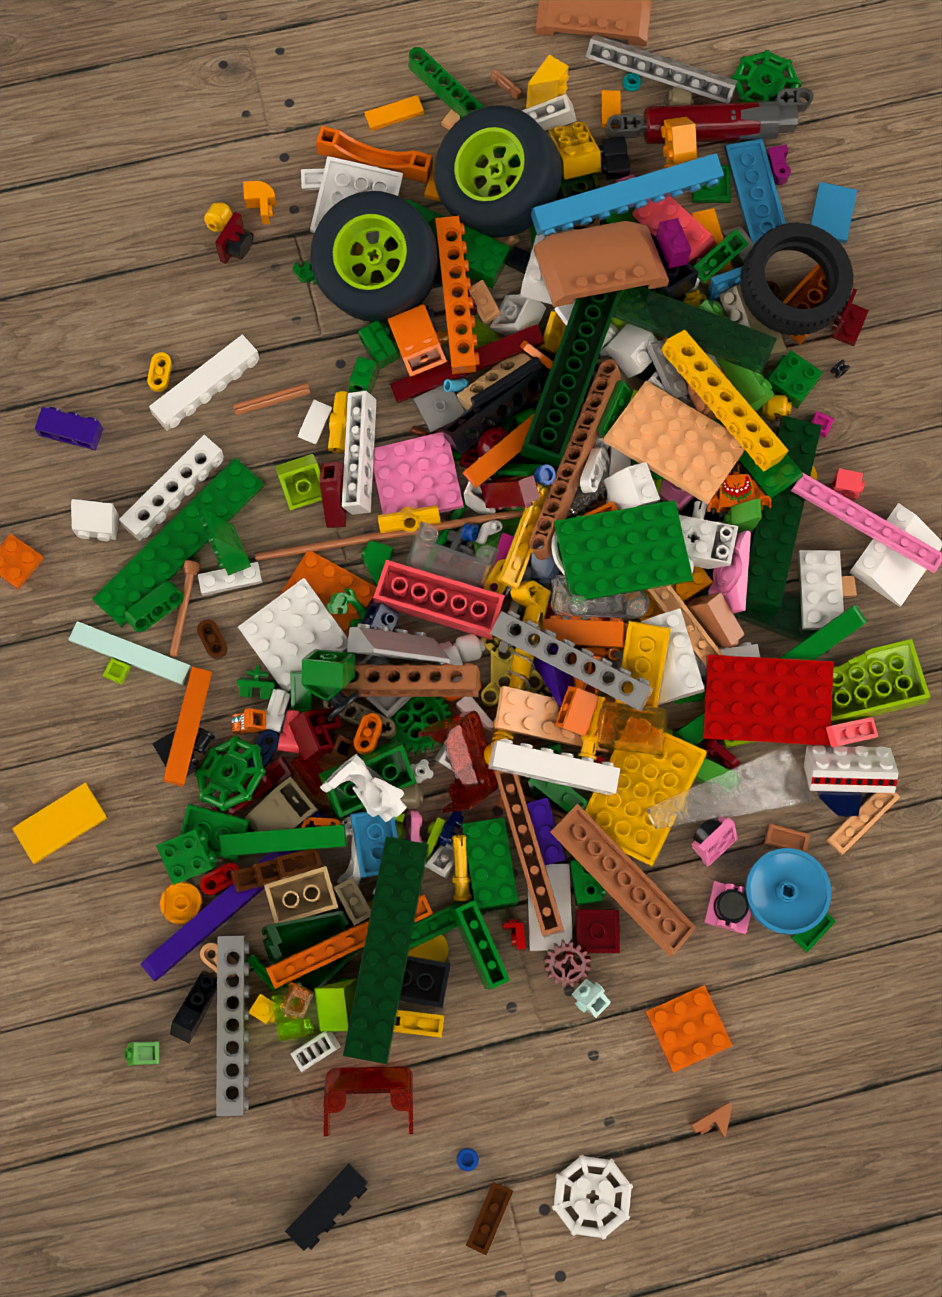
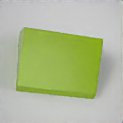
M357 979L314 988L321 1032L348 1031Z

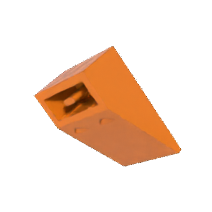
M424 304L388 318L410 377L447 362Z

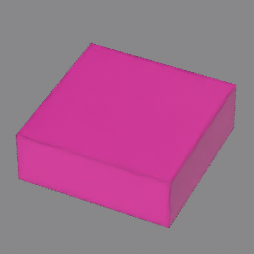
M816 411L811 423L822 425L820 436L826 438L834 419Z

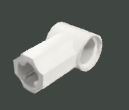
M273 689L268 708L265 710L267 730H274L278 733L282 732L286 717L285 713L291 697L290 693Z

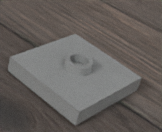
M443 385L413 399L431 433L437 432L438 428L444 429L465 413L455 393L446 392Z

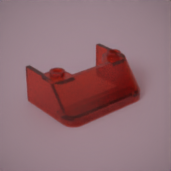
M476 711L464 712L434 722L418 733L419 737L430 735L436 743L444 742L455 780L450 784L448 790L452 802L442 808L443 813L472 809L498 789L499 785L495 775L496 770L488 769L489 765L484 760V751L488 746V741L480 716Z
M405 1066L345 1067L329 1070L325 1077L324 1136H330V1113H338L344 1109L346 1094L390 1093L391 1105L395 1110L409 1111V1134H414L413 1074L411 1070Z

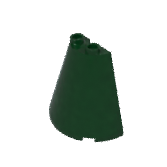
M341 910L269 924L263 927L262 935H266L263 944L271 965L349 929L350 919L347 913ZM360 949L284 984L283 987L291 989L290 996L302 1006L315 995L314 988L324 986Z

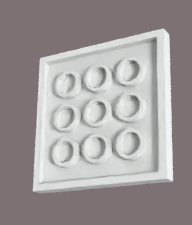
M327 156L310 232L315 233L319 222L327 211L340 200L350 195L364 191H382L399 196L403 173ZM378 231L367 233L366 237L369 244L378 242Z
M305 578L238 626L279 686L287 693L291 691L290 672L302 671V659L314 649L344 652L348 646V637Z

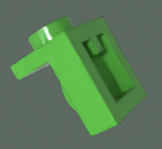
M159 1042L128 1043L124 1051L127 1065L159 1064Z

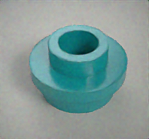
M628 73L623 78L622 85L625 90L635 92L641 87V79L638 74Z

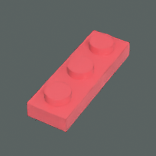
M873 717L826 727L831 748L879 737Z

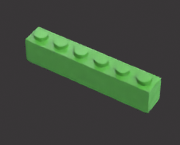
M706 299L689 315L733 386L754 410H758L775 396L771 390L772 385L764 379L761 374L762 369L754 363L752 353L742 344V337L732 328L733 323L722 312L723 307L717 301Z

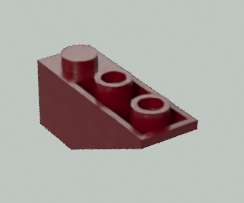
M340 462L321 463L319 483L327 528L346 527L347 510L342 507L344 465Z

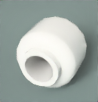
M475 634L460 636L453 643L463 663L480 659L482 651L485 650L483 640L479 639Z

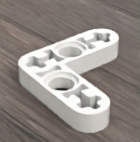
M604 447L592 448L580 478V487L583 493L596 492L600 480L605 488L603 480L608 478L610 457Z

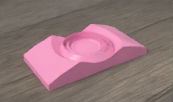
M748 530L737 533L731 565L713 568V584H711L708 590L709 595L721 592L732 613L745 611L751 537V532Z

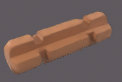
M495 69L491 73L490 78L495 83L498 82V85L508 94L511 93L514 99L521 97L522 89L518 86L515 87V84L505 75L502 76L499 70Z

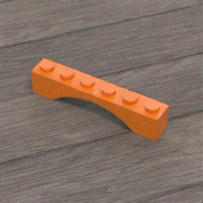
M321 126L316 140L317 154L369 166H378V168L403 173L404 178L426 184L433 167L432 155L415 150L396 152L378 149L363 144L340 130Z

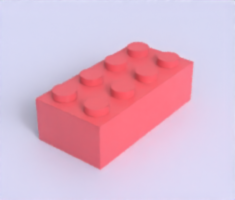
M671 196L665 197V200L659 203L648 202L645 207L636 209L632 213L637 223L648 226L652 238L656 236L659 222L678 218L691 247L688 262L692 266L696 264L698 257L702 258L716 244L712 234Z

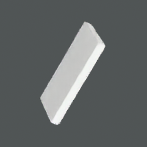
M569 864L546 865L565 932L546 938L542 936L527 885L529 951L554 950V943L560 946L561 940L564 939L565 943L569 944V941L572 939Z

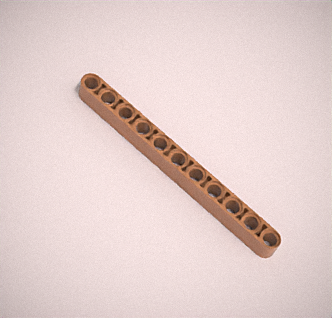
M612 359L603 361L599 366L556 473V478L551 485L529 540V546L535 557L539 560H545L552 554L551 542L555 532L554 521L566 519L580 484V478L590 451L594 448L599 436L596 429L616 382L621 380V373L617 363Z

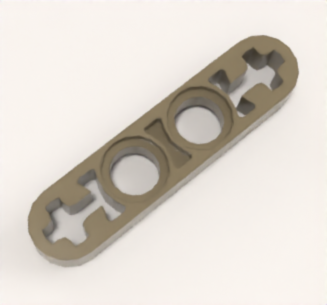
M323 700V705L325 708L333 707L330 706L327 700ZM352 702L338 715L339 718L359 727L365 715L374 713L381 718L384 727L389 725L391 729L385 733L382 729L380 738L391 739L397 732V728L391 719L355 702ZM354 707L356 708L355 715L351 717L346 716V710ZM371 724V725H369V728L372 729V728H374L376 725H375V724Z

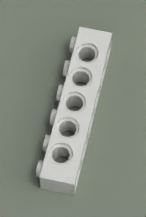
M367 391L348 393L342 507L352 515L371 513L377 400Z
M203 435L119 519L121 525L138 541L142 538H147L151 534L152 528L157 523H162L167 516L166 514L176 509L180 505L181 500L185 496L190 495L194 491L195 486L200 481H204L214 467L216 468L222 463L224 458L222 450ZM201 458L206 459V461L203 464L197 463V461ZM187 472L192 473V475L189 478L183 477V475ZM171 487H178L175 492H169ZM157 501H164L161 506H154ZM143 515H150L147 520H140Z

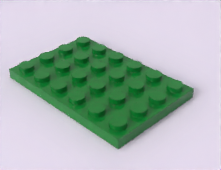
M675 500L554 521L571 603L693 581Z

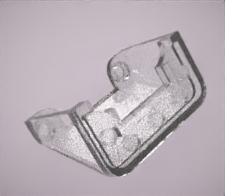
M421 521L415 533L405 566L483 589L484 583L496 561L499 549L484 545L478 549L475 557L436 544L438 538L437 529L431 524Z
M556 575L551 608L557 616L635 619L641 618L647 613L650 599L644 591H637L586 600L581 595H573L567 587L565 575Z

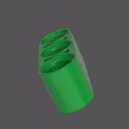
M170 581L164 582L131 606L125 613V619L136 632H144L177 608L183 602L184 596L174 583Z

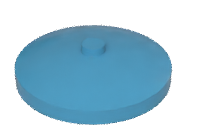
M782 848L768 852L753 864L746 878L745 896L749 903L750 912L762 926L775 933L794 935L812 929L824 918L831 902V884L825 869L814 857L801 850Z

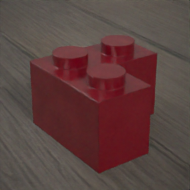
M334 707L302 712L289 722L304 761L321 758L334 748L329 735L342 726L338 716L332 721L327 720V716L335 709Z

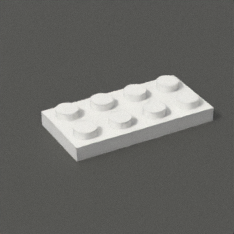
M799 550L798 566L802 630H819L844 612L840 551Z

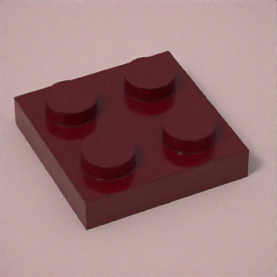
M577 909L576 945L580 942L581 950L586 948L587 954H620L619 910Z

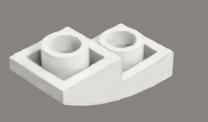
M314 400L298 437L317 444L333 407Z

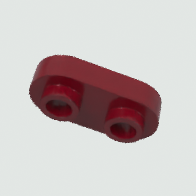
M714 739L705 740L703 750L707 751L708 756L716 757L721 761V766L734 771L740 766L741 762Z

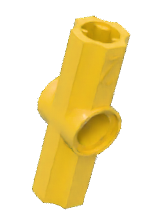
M346 391L336 392L334 408L330 414L328 451L338 454L345 453L348 392Z
M438 505L416 509L407 506L399 512L378 515L381 533L398 530L413 532L421 526L441 523Z

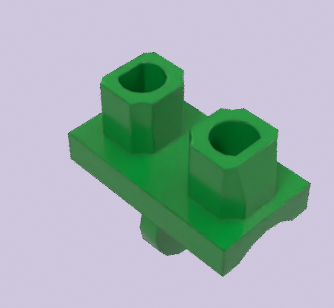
M256 665L255 670H247V676H254V678L240 677L237 679V686H240V697H252L253 687L260 688V698L270 699L273 689L277 687L276 680L260 679V677L268 678V671H261V665Z

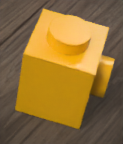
M260 994L248 1013L265 1024L270 1025L271 1022L275 1023L278 1019L281 1007Z

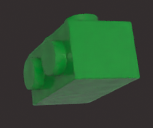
M577 860L570 861V873L576 906L602 902L603 896H606L605 889Z

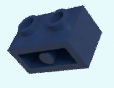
M370 603L361 624L370 625V629H377V626L389 627V631L392 632L397 626L400 614L383 603Z

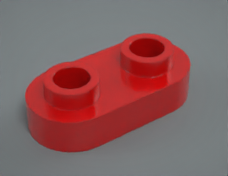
M227 863L206 874L200 882L202 891L207 895L213 896L226 890L233 884L232 878L227 877L228 872L239 870L240 868L234 863ZM211 881H214L216 883V886L213 889H210L208 887V884Z

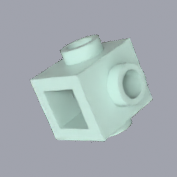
M585 979L572 993V996L577 1000L575 1005L583 1013L588 1011L595 1018L611 1003L604 995L605 990L597 982L591 983L588 979Z

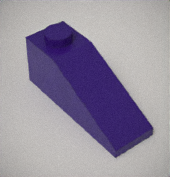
M550 646L549 652L551 655H555L558 652V646ZM537 658L534 666L559 707H561L568 686L575 687L573 676Z

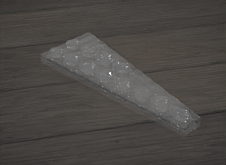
M785 745L654 805L646 811L655 829H661L680 824L738 816L805 803L809 804L815 801V798L788 745Z

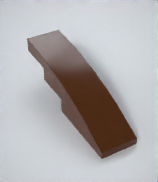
M307 849L257 863L251 867L232 871L231 876L237 894L321 868L323 865L318 849Z

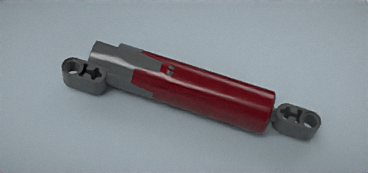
M808 88L782 89L775 101L650 106L644 111V120L637 114L611 116L607 121L605 132L609 138L625 137V139L636 138L641 132H644L647 144H665V138L662 137L661 132L664 120L687 117L695 123L696 142L776 139L779 133H793L798 125V112H804L809 108L814 95ZM799 98H804L807 102H802ZM617 125L619 129L615 130L612 129L610 126Z

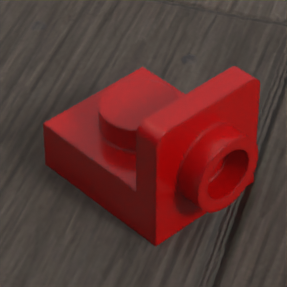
M519 919L506 920V924H502V930L515 929V933H511L512 946H516L517 951L525 950L524 922L519 923Z

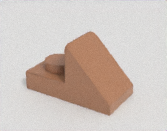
M727 1102L691 1123L690 1127L693 1132L698 1133L700 1131L701 1134H704L713 1128L711 1124L714 1123L721 1137L725 1138L732 1110L731 1103Z

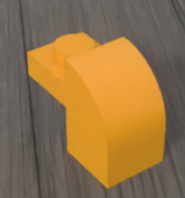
M262 181L243 182L246 209L260 208L262 224H270V217H273V207H277L273 189Z

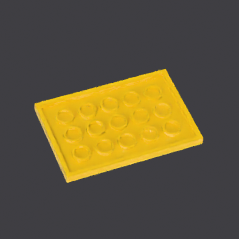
M630 717L609 760L610 763L614 764V767L620 768L616 793L605 795L593 792L585 812L625 854L653 867L701 768L707 751Z

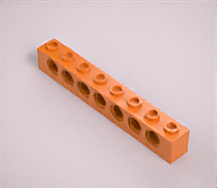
M459 216L435 218L452 374L476 372V365H480L479 354L474 353V346H477V336L472 334V327H475L474 315H470L473 301L472 296L468 297L467 291L471 290L470 278H466L465 273L469 271L468 259L464 260L463 253H467L466 241H462L461 235H465L464 223H460ZM449 237L456 238L454 241H448L447 239ZM452 255H455V256L458 257V258L455 259V260L449 259V257L452 256ZM459 274L460 277L452 278L451 275ZM456 292L462 293V296L455 297L453 296V294ZM457 311L464 312V314L461 316H458L455 313ZM460 329H464L467 331L465 334L462 335L457 333V331ZM461 348H467L469 350L467 353L459 352Z

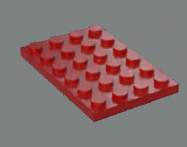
M707 655L703 739L830 746L826 727L831 726L834 662Z

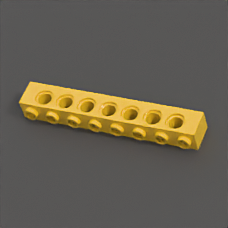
M683 330L667 339L661 352L724 424L730 434L741 444L742 448L747 451L755 463L763 471L779 463L789 450L687 331Z

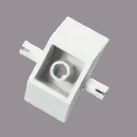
M696 501L692 517L679 515L692 573L694 566L706 569L730 566L738 526L704 520L707 504L702 502L701 509H699L700 501Z

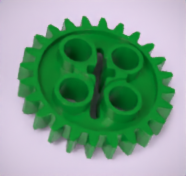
M411 697L390 718L397 728L396 735L392 741L396 740L401 743L408 754L413 749L415 755L418 754L419 749L424 754H426V748H430L433 752L434 744L441 747L439 740H447L444 733H451L450 728L447 726L453 725L452 720L449 719L453 716L448 711L450 707L448 704H445V699H439V697ZM418 705H425L422 710H416ZM403 718H409L405 724L400 723ZM438 719L436 724L429 725L430 720ZM389 725L385 727L387 731L391 730ZM416 732H422L419 738H413V735Z

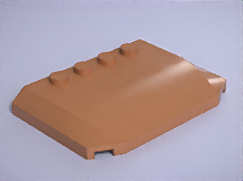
M539 0L535 34L554 36V32L589 36L598 35L606 38L628 40L629 45L647 46L652 0Z
M622 221L550 234L534 246L533 251L553 307L573 304V300L576 298L648 285V289L668 286L669 280L649 228L644 224Z

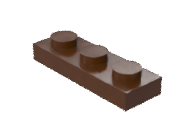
M492 1182L466 1243L467 1247L487 1255L513 1190Z

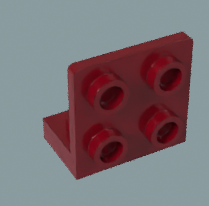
M853 289L848 302L838 314L831 329L835 331L832 338L851 346L855 345L869 312L865 308L852 304L857 289Z

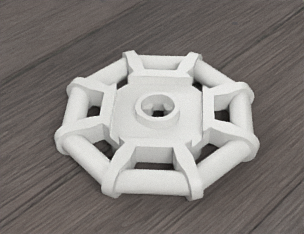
M582 1154L561 1173L556 1174L555 1197L552 1209L557 1212L571 1231V1235L598 1237L604 1240L618 1226L629 1220L631 1189L633 1185L629 1183L612 1158H594ZM588 1166L604 1168L602 1174L588 1173ZM580 1168L582 1169L583 1175L574 1182L568 1179ZM609 1172L620 1184L619 1186L614 1188L608 1181L606 1176ZM565 1184L571 1187L569 1201H563ZM591 1190H595V1194L599 1195L598 1200H595L594 1203H590V1199L586 1198V1195L590 1194ZM618 1192H622L620 1209L614 1207L615 1194ZM572 1206L579 1216L576 1221L572 1219L565 1208ZM611 1211L614 1212L617 1216L604 1226L602 1219ZM583 1219L597 1221L598 1228L581 1226Z

